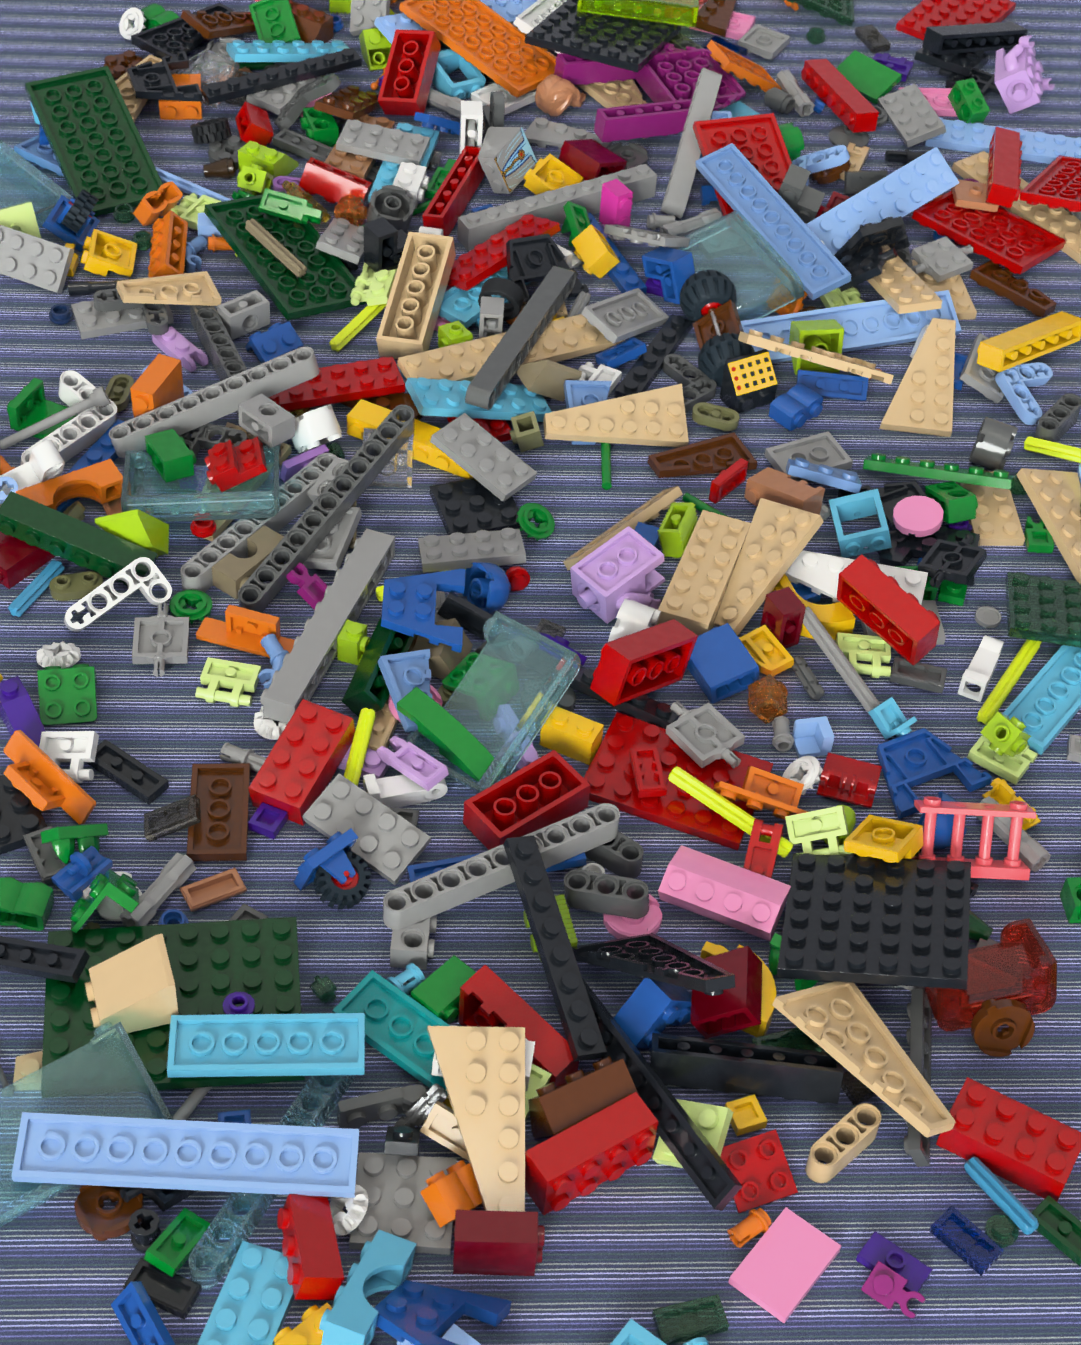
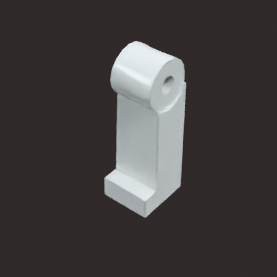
M987 635L983 637L974 658L962 676L957 694L981 702L998 664L1004 641ZM976 684L981 690L973 692L966 685Z
M375 774L363 775V790L385 806L399 808L430 802L431 800L443 797L448 791L445 779L427 791L405 775L376 779Z

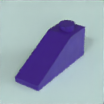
M18 676L0 682V717L11 736L16 730L23 731L39 747L41 734L46 731L27 690Z

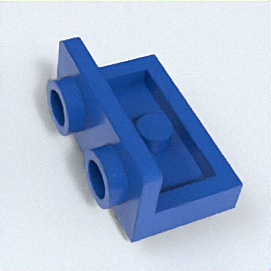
M290 321L284 324L278 322L269 327L266 332H255L249 337V342L245 348L247 352L253 350L262 364L303 347L304 344Z

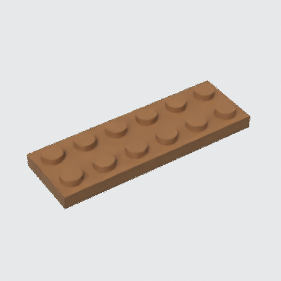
M368 114L356 119L363 123L377 124L390 129H394L395 121H391L386 117L377 118ZM335 144L324 163L366 179L377 159L338 151Z

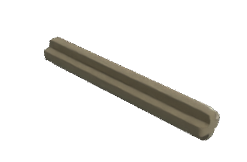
M253 218L245 222V229L297 277L306 274L307 267Z

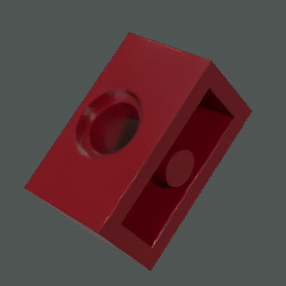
M789 587L772 591L766 594L760 627L766 625L785 649L797 645L806 606Z

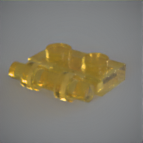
M286 180L282 183V188L286 190L288 195L308 200V203L313 204L314 209L321 210V220L324 223L331 218L322 204L317 202L310 193L303 191L294 182L290 183Z

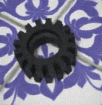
M225 117L204 120L190 126L195 144L213 143L232 136L228 118Z

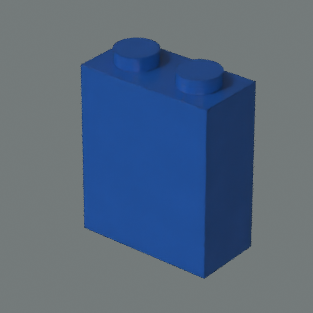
M728 623L712 628L710 631L697 637L687 669L711 704L760 683L758 664Z

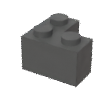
M791 163L778 194L804 223H809L815 219L825 193L806 185L811 171Z

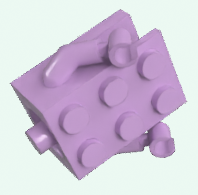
M1021 36L1019 38V45L1016 44L1007 54L1004 48L996 51L994 82L1010 114L1040 103L1043 91L1053 90L1055 86L1054 84H1049L1052 78H1042L1043 66L1035 58V42H1029L1032 36Z
M628 526L570 568L572 595L577 598L582 608H589L607 624L616 618L625 598L658 609L661 600L653 599L654 594L651 591L665 582V578L655 570L657 566L665 561L664 554Z

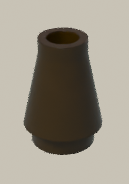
M226 157L203 165L205 178L231 179V177L236 176L234 159Z

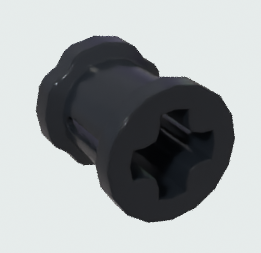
M142 1208L136 1210L130 1217L128 1226L131 1232V1243L137 1251L146 1252L161 1235L160 1228L158 1227L160 1220L154 1210Z

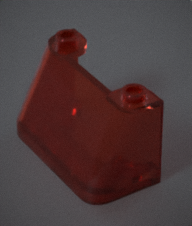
M1030 918L1017 920L1003 928L1000 935V943L968 949L967 989L924 988L938 1026L944 1031L971 1028L974 1016L981 1009L982 1003L988 999L1017 1000L1027 1006L1031 1015L1040 1014L1051 1009L1056 1002L1057 961Z

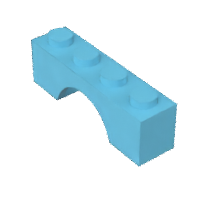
M378 1230L372 1242L366 1241L360 1255L359 1264L353 1263L347 1277L346 1286L341 1285L336 1292L333 1302L334 1307L332 1310L326 1309L319 1326V1329L323 1331L321 1345H370L375 1334L378 1311L368 1303L366 1298L379 1291L395 1290L406 1280L413 1266L417 1243L382 1230Z

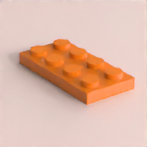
M713 40L706 46L712 52L710 56L721 63L720 67L725 72H733L740 80L745 78L754 87L759 85L764 92L773 87L782 89L764 67Z

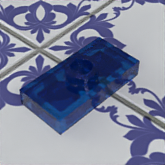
M953 1206L946 1210L931 1225L929 1230L980 1276L1002 1256L1004 1251L1003 1248Z

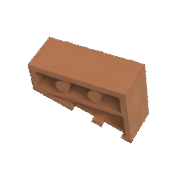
M767 467L747 479L744 498L756 507L760 498L820 515L825 488L820 486L817 488L811 487L807 481H795L791 479V475Z

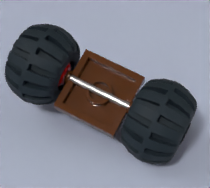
M702 270L698 274L690 276L683 284L680 292V305L684 314L694 322L693 327L700 348L698 369L709 379L714 380L718 387H721L725 361L755 351L752 345L738 341L740 331H744L736 308V289L734 284L722 272Z

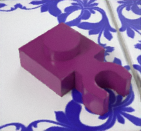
M299 563L286 575V578L292 584L300 587L297 593L315 610L316 604L322 602L327 585L316 573L311 577L308 574L307 568L302 563Z
M880 1261L877 1262L861 1288L864 1293L889 1310L897 1302L900 1304L903 1314L913 1319L917 1315L909 1310V1300L916 1298L922 1303L926 1301L922 1294L904 1290L909 1280Z

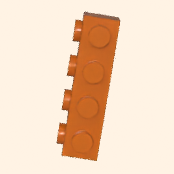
M170 210L162 219L158 218L152 226L153 236L149 253L148 278L184 274L188 222Z

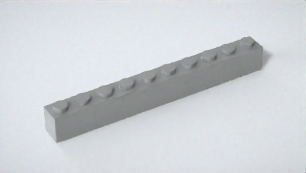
M647 164L638 165L591 180H585L538 195L528 196L524 199L458 217L457 239L467 251L472 250L476 245L484 243L492 235L498 234L506 226L514 224L527 214H532L539 218H547L562 224L566 218L563 207L568 201L585 207L587 213L591 212L592 215L600 213L602 184L614 179H618L634 192L632 203L655 197L657 174Z
M366 528L361 538L358 537L356 539L352 553L346 555L344 566L342 569L337 570L333 584L327 586L322 602L316 604L314 615L311 619H307L301 636L298 635L294 641L292 651L286 653L281 669L275 671L270 687L264 689L260 703L263 705L264 717L288 724L302 699L310 701L337 655V637L346 620L357 621L394 558L395 536Z

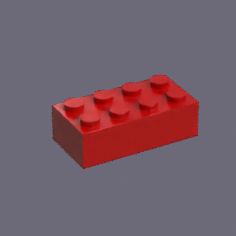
M395 30L377 100L384 114L415 116V112L424 113L441 48L435 31Z
M861 554L839 573L837 599L911 665L917 664L936 646L940 627L937 615L933 611L926 610L921 606L913 594L906 593L899 586L896 579L884 574L875 561L872 559L868 560Z
M672 619L609 641L601 649V658L598 667L593 673L590 689L611 705L616 706L681 681L698 635L677 620Z
M302 699L248 788L252 805L258 808L263 802L288 812V820L304 826L305 821H303L302 816L325 790L352 744L355 734L353 718Z
M553 750L464 801L463 824L490 850L504 844L507 838L522 837L584 810L588 807L591 785L565 759Z
M967 1077L949 1112L956 1123L952 1130L939 1134L936 1145L968 1161L972 1157H978L992 1173L1044 1199L1049 1195L1057 1202L1081 1151V1132Z
M637 1092L623 1098L527 1150L525 1153V1190L543 1216L553 1210L555 1212L562 1210L574 1198L580 1195L587 1196L591 1194L601 1183L607 1180L614 1181L618 1179L625 1170L634 1165L641 1166L645 1164L653 1154L659 1121Z

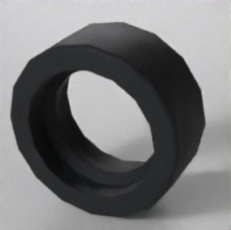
M495 277L488 279L483 284L479 294V307L481 305V296L492 297L491 295H499L511 302L504 303L503 320L516 318L519 315L525 298L522 289L514 282L505 278Z

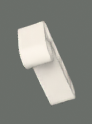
M140 557L72 605L65 614L64 623L71 631L78 632L84 630L138 589L151 604H164L171 597L172 587L152 560ZM139 564L146 565L149 569V575L147 577L138 576L135 572V567ZM117 580H123L128 585L127 592L118 593L115 591L113 583ZM152 587H163L166 591L165 597L162 599L155 598L152 594ZM102 596L106 600V607L103 609L95 608L91 602L92 598ZM86 604L89 612L83 616L81 620L83 624L78 622L72 623L70 621L73 617L72 613L74 612L76 615H79L85 610V607L82 605Z

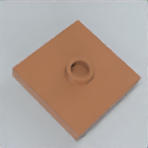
M958 179L959 184L951 188L956 207L997 212L999 205L986 202V183Z

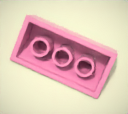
M681 845L668 864L658 889V894L662 901L771 941L791 886Z

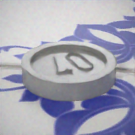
M982 606L976 610L975 621L982 627L995 628L1000 624L1001 614L993 607Z

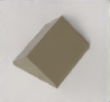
M550 360L521 364L516 372L528 391L562 402L565 400L563 387L565 380H579L582 376V371Z
M456 618L435 622V625L461 627ZM464 631L461 653L452 651V647L440 643L437 646L429 643L428 638L418 636L412 651L430 649L429 669H431V675L443 680L470 653L473 644Z

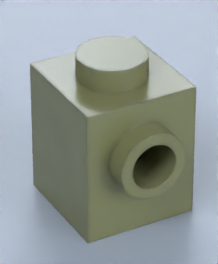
M534 411L511 417L514 430L509 432L513 445L518 444L520 452L544 446Z

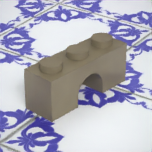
M265 525L247 538L248 558H238L228 553L212 566L213 586L237 600L239 589L284 536Z

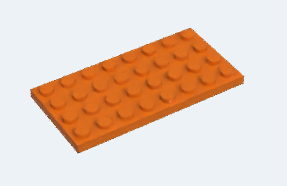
M406 0L400 3L399 10L427 31H435L438 40L442 41L452 51L458 53L467 62L474 65L480 72L486 74L496 84L502 86L516 98L535 90L538 84L548 75L554 74L556 56L545 48L526 44L525 33L521 32L480 0Z

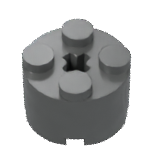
M394 185L382 186V189L375 190L372 193L366 215L367 222L384 217L397 230L402 229L406 232L413 215L414 200L412 197L410 199L406 194L407 191L401 187Z
M985 417L977 434L975 445H973L969 462L993 471L1003 470L1006 459L1003 458H1006L1011 453L1018 427Z

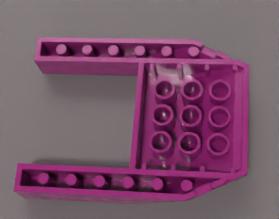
M668 43L638 73L564 53H559L556 57L554 75L567 79L574 85L636 79L653 101V103L597 109L594 132L601 142L609 143L618 140L667 136L683 131L696 83L703 67L722 74L713 111H719L746 96L745 90L731 73L725 72L720 67L721 63L710 56L712 52L709 49H698L686 46V49L675 48L674 44Z

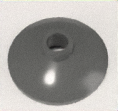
M846 125L832 128L828 135L830 142L835 146L844 145L847 148L849 143H854L857 147L863 148V146H867L869 143V135L866 132L853 133Z

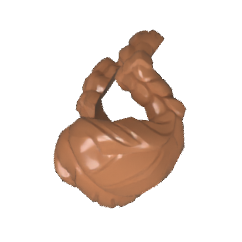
M554 74L548 75L538 84L535 94L536 106L550 116H560L569 105L581 107L586 99V94L580 93L578 88L569 80L562 79Z

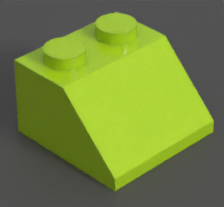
M249 141L238 150L239 172L242 171L243 165L251 167V164L263 167V171H267L276 178L278 176H287L298 167V162L288 155L260 145L257 142Z
M835 319L791 321L789 345L792 340L805 344L804 349L811 350L812 346L826 351L842 354L844 328ZM791 356L795 375H797L798 370L840 373L838 369Z

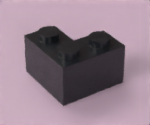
M384 217L364 223V262L374 272L384 269H397L408 234L402 229L397 230Z

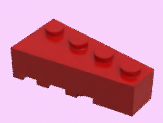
M486 964L460 987L459 1024L471 1027H525V1038L528 1041L535 1042L532 1064L552 1074L548 1084L554 1082L556 1087L566 1083L565 1076L578 1071L579 1061L574 1062L568 1041Z

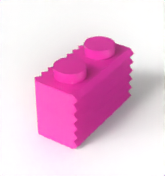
M618 179L602 184L599 222H602L601 224H604V226L605 224H614L630 227L632 195L634 192Z

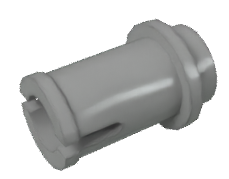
M652 213L647 216V227L655 230L660 228V226L674 222L675 216Z
M778 716L772 721L774 731L772 745L781 752L790 750L794 744V737L790 734L789 719L784 716Z

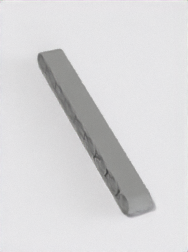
M704 67L701 69L660 210L663 213L674 215L680 219L685 211L696 173L695 161L701 155L693 124L695 121L711 119L722 79V74Z
M308 346L297 348L114 426L109 431V437L116 454L122 458L133 456L146 450V435L174 429L178 435H182L238 411L239 404L261 393L266 397H271L313 379L320 372L314 350Z
M323 453L317 456L183 564L180 570L182 591L192 589L206 592L213 586V565L228 553L238 558H247V538L264 525L278 532L309 507L313 502L307 495V492L337 456L332 453Z
M599 804L524 836H535L546 869L614 840L618 834L620 811L613 804ZM502 844L389 891L383 898L384 924L392 930L404 929L515 882L504 845Z

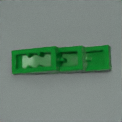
M415 687L397 702V710L418 725V732L436 744L442 756L478 783L484 781L500 766L491 753L458 720L418 687Z

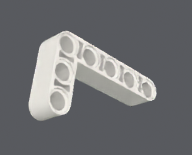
M69 370L63 372L60 376L58 395L70 407L89 398V394L93 393L96 387L78 372ZM110 400L111 404L103 408L101 406L97 408L93 406L79 413V415L26 449L21 455L20 466L29 462L31 450L35 446L47 440L53 441L64 462H67L95 443L115 423L117 417L116 404Z
M47 440L31 450L29 462L0 475V477L13 478L18 485V490H21L25 487L61 476L65 462L53 441ZM3 484L0 491H4L5 495H9L10 490L13 488H8L7 484Z

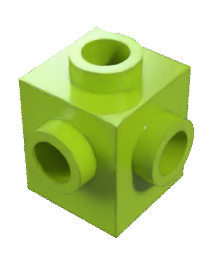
M251 164V167L243 165L242 171L237 176V187L255 196L263 195L265 188L271 189L274 176L267 171H263L264 168Z
M459 320L438 326L439 348L474 340L471 331L467 330Z
M999 711L996 712L980 732L991 742L989 747L1000 756L1007 754L1014 757L1020 754L1027 747V741L1031 737L1024 731L1027 726L1015 716L1010 719Z

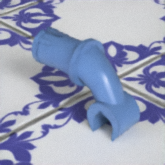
M201 235L192 241L186 242L185 270L188 273L195 272L196 268L201 271L202 260L196 254L206 249V245H208L207 240Z
M275 634L266 635L260 642L270 657V664L272 665L271 669H264L258 675L261 684L264 683L263 686L267 689L272 683L275 671L281 669L283 659L286 653H289L283 649Z

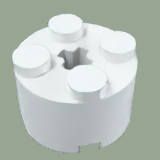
M325 405L306 412L297 418L295 417V437L291 439L298 453L342 437V431L332 405Z
M625 598L616 616L617 621L615 626L612 627L608 642L656 625L661 611Z

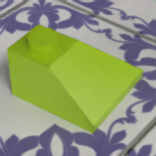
M139 509L95 518V524L104 531L157 553V558L158 556L168 554L169 524Z

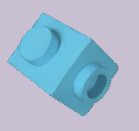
M893 697L885 700L868 712L885 740L894 735L898 738L912 731L910 725L918 721L915 716L906 719Z

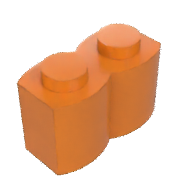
M166 182L157 191L147 193L133 214L143 226L151 225L159 217L165 216L176 206L183 193L174 182Z
M464 1160L447 1168L448 1175H445L442 1170L426 1180L428 1187L420 1191L440 1228L455 1220L456 1210H473L483 1204L470 1163L466 1165Z

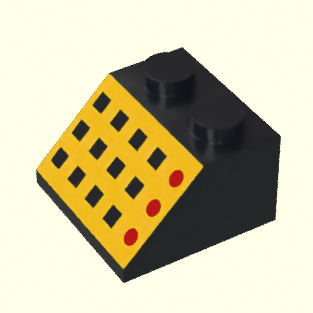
M767 349L725 361L720 399L728 408L740 413L771 404L776 396L777 380Z

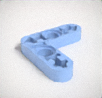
M838 145L800 156L791 162L794 165L811 171L810 174L843 165L849 160L850 155L846 146Z
M1035 362L1020 364L998 372L995 376V381L1020 420L1027 425H1035L1042 416V410L1027 387L1045 385L1053 375L1051 368L1045 363Z

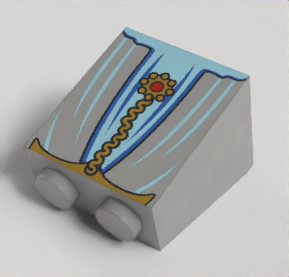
M489 127L487 129L478 160L493 192L510 194L524 179L527 171L535 167L537 160L522 127Z

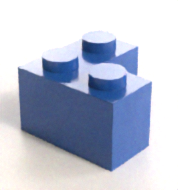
M660 246L642 255L645 277L661 280L664 301L680 305V292L683 284L690 276L695 274L692 252Z
M644 978L615 1015L614 1019L636 1048L649 1049L651 1048L652 1033L661 1034L667 1025L682 1026L691 1020L692 995L684 987Z

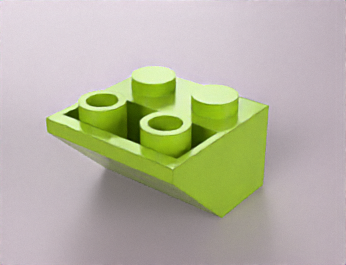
M378 28L363 30L359 35L365 63L369 71L383 70L387 65L392 44Z

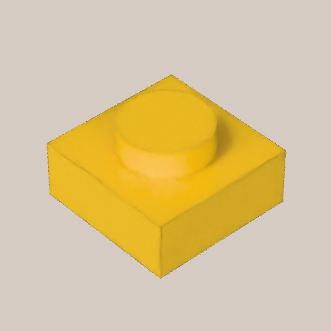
M755 1094L725 1103V1107H728L733 1112L730 1123L736 1136L766 1128L768 1120Z

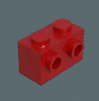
M245 101L235 117L240 138L246 143L253 141L266 146L272 141L274 136L268 113Z

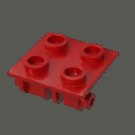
M828 752L816 794L871 809L882 766Z
M776 1129L723 1147L721 1159L743 1186L733 1197L738 1213L798 1193Z

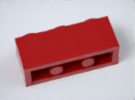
M311 157L306 163L299 187L304 188L303 190L308 194L323 196L327 202H337L344 205V208L349 211L360 212L365 204L372 182Z
M289 1194L284 1207L279 1209L277 1215V1225L279 1229H282L284 1237L282 1253L284 1257H287L289 1264L287 1271L288 1284L293 1286L295 1300H334L338 1288L343 1283L344 1273L328 1197Z

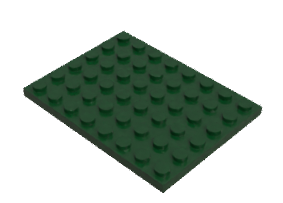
M296 917L83 929L77 933H74L72 930L48 932V944L84 949L90 957L77 983L46 978L41 1077L42 1098L305 1080L304 1076L168 1078L167 1061L170 1024L103 1039L100 1027H93L90 1009L95 1008L96 1005L95 1001L88 1002L85 983L91 982L89 968L155 935L163 933L175 982L179 1015H225L223 1012V1001L229 994L234 992H245L253 997L255 1002L253 1014H301Z

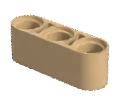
M869 1103L859 1104L817 1140L810 1149L805 1170L808 1177L814 1182L826 1183L866 1149L876 1138L882 1116L879 1109ZM839 1141L846 1142L848 1145L842 1144ZM817 1160L825 1161L827 1164L820 1163Z

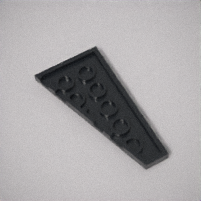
M217 3L198 11H205L209 15H214L215 11H222L230 15L233 9ZM180 17L132 35L131 43L141 50L162 59L165 56H170V58L177 57V52L185 51L187 55L206 38L202 37L201 33Z
M653 933L572 947L576 961L632 974L638 978H648L704 992L706 995H720L724 993L725 989L735 988L734 974Z

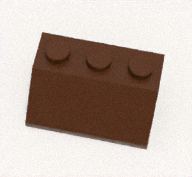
M289 0L301 40L304 43H312L313 40L327 43L334 38L333 16Z
M610 1056L592 1064L594 1070L584 1074L581 1069L565 1076L566 1083L556 1087L555 1083L552 1082L537 1089L538 1096L528 1100L533 1137L551 1136L562 1132L637 1092L624 1059L612 1061Z

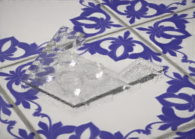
M205 49L188 59L189 68L170 70L171 74H201V85L205 86L210 83L235 78L240 66L239 62H234L230 57ZM202 96L203 104L214 107L216 109H218L222 103L219 102L209 105Z

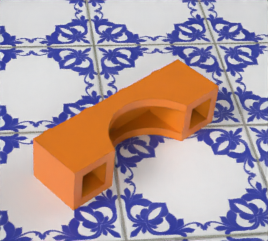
M108 459L30 487H25L16 491V493L54 510L62 502L77 497L90 498L100 504H104L125 496V478L113 461Z

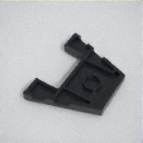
M185 51L177 52L178 56L170 58V56L162 57V61L155 64L149 61L128 68L127 74L135 97L137 99L202 101V93L198 84L176 86L170 70L189 68V60Z
M887 217L880 223H867L863 225L834 256L840 261L846 255H853L864 247L877 243L881 247L888 245L896 251L909 247L902 217Z
M549 234L510 239L506 243L508 280L514 282L522 289L525 297L522 306H525L530 299L525 285L526 282L544 280L553 266L575 271L574 268H570L565 262L564 254ZM577 276L574 288L568 298L577 297L582 291L585 293L589 292L586 284L582 285Z
M916 481L884 484V488H874L879 491L886 521L892 530L889 532L892 548L877 551L880 556L915 536V534L910 533L909 536L896 529L893 523V510L896 504L906 497H927ZM861 486L859 493L874 489H871L870 486ZM838 489V497L856 494Z
M941 525L940 529L934 534L925 537L913 536L879 557L880 564L905 566L912 557L924 558L938 539L959 542L965 534H968V536L971 534L974 537V542L971 545L979 548L980 534L971 533L968 530L947 528ZM974 574V576L971 578V580L968 582L967 585H969V586H973V585H974L975 574Z

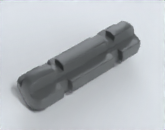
M795 656L793 658L794 666L791 669L795 672L796 677L810 699L820 700L825 694L824 689L819 684L805 659Z
M437 1083L433 1084L426 1091L427 1096L422 1095L405 1113L406 1117L402 1116L394 1126L419 1127L427 1119L437 1101L443 1103L447 1099L448 1094L445 1089Z

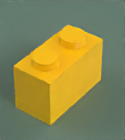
M592 224L571 241L576 249L574 251L575 255L584 262L582 266L589 275L595 274L601 279L620 262L604 235Z
M553 705L541 723L539 745L590 765L602 742L604 725Z

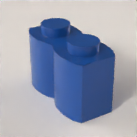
M799 383L787 393L781 394L771 402L769 417L789 431H792L797 427H802L806 420L817 417L821 413L823 397L803 383Z

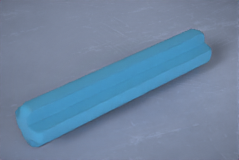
M52 560L8 606L12 616L21 617L49 587L50 581L64 572L65 568L61 561Z
M972 1157L964 1164L966 1173L1024 1234L1030 1235L1039 1227L1037 1218L978 1157Z

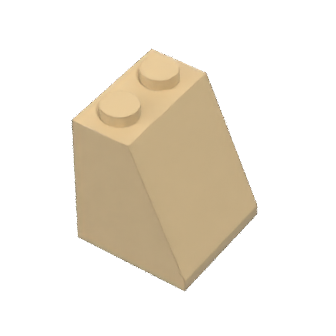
M163 933L155 935L89 968L91 982L85 983L88 1002L95 1001L96 1007L90 1009L93 1027H100L103 1039L170 1024L171 1015H179L175 982Z

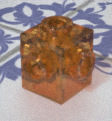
M346 195L341 197L338 204L335 205L334 216L337 219H346L350 224L358 227L366 219L367 206H364L363 197Z
M771 674L748 686L749 710L765 724L773 721L778 716L788 713V690L782 682L777 681Z

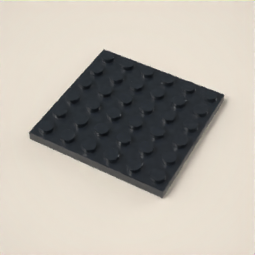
M567 0L525 35V43L638 73L681 31L682 23L676 22L673 18L664 19L657 17L653 13L644 14L636 9L620 8L617 4H604L600 0Z
M793 854L789 882L791 888L787 896L777 967L778 978L967 989L971 862L901 859L899 863H888L882 859L869 856Z

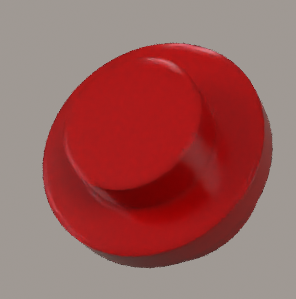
M205 514L194 517L190 525L191 533L200 538L212 536L217 529L213 518Z
M513 566L506 571L511 591H521L528 586L530 575L526 569L520 566Z

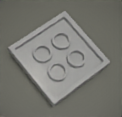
M359 1152L356 1185L362 1186L367 1191L369 1201L363 1220L350 1232L349 1249L362 1250L366 1241L372 1242L378 1230H382L417 1243L415 1253L450 1255L453 1221L440 1228L420 1191L428 1187L426 1180L443 1170L445 1175H448L446 1169L457 1163V1158Z

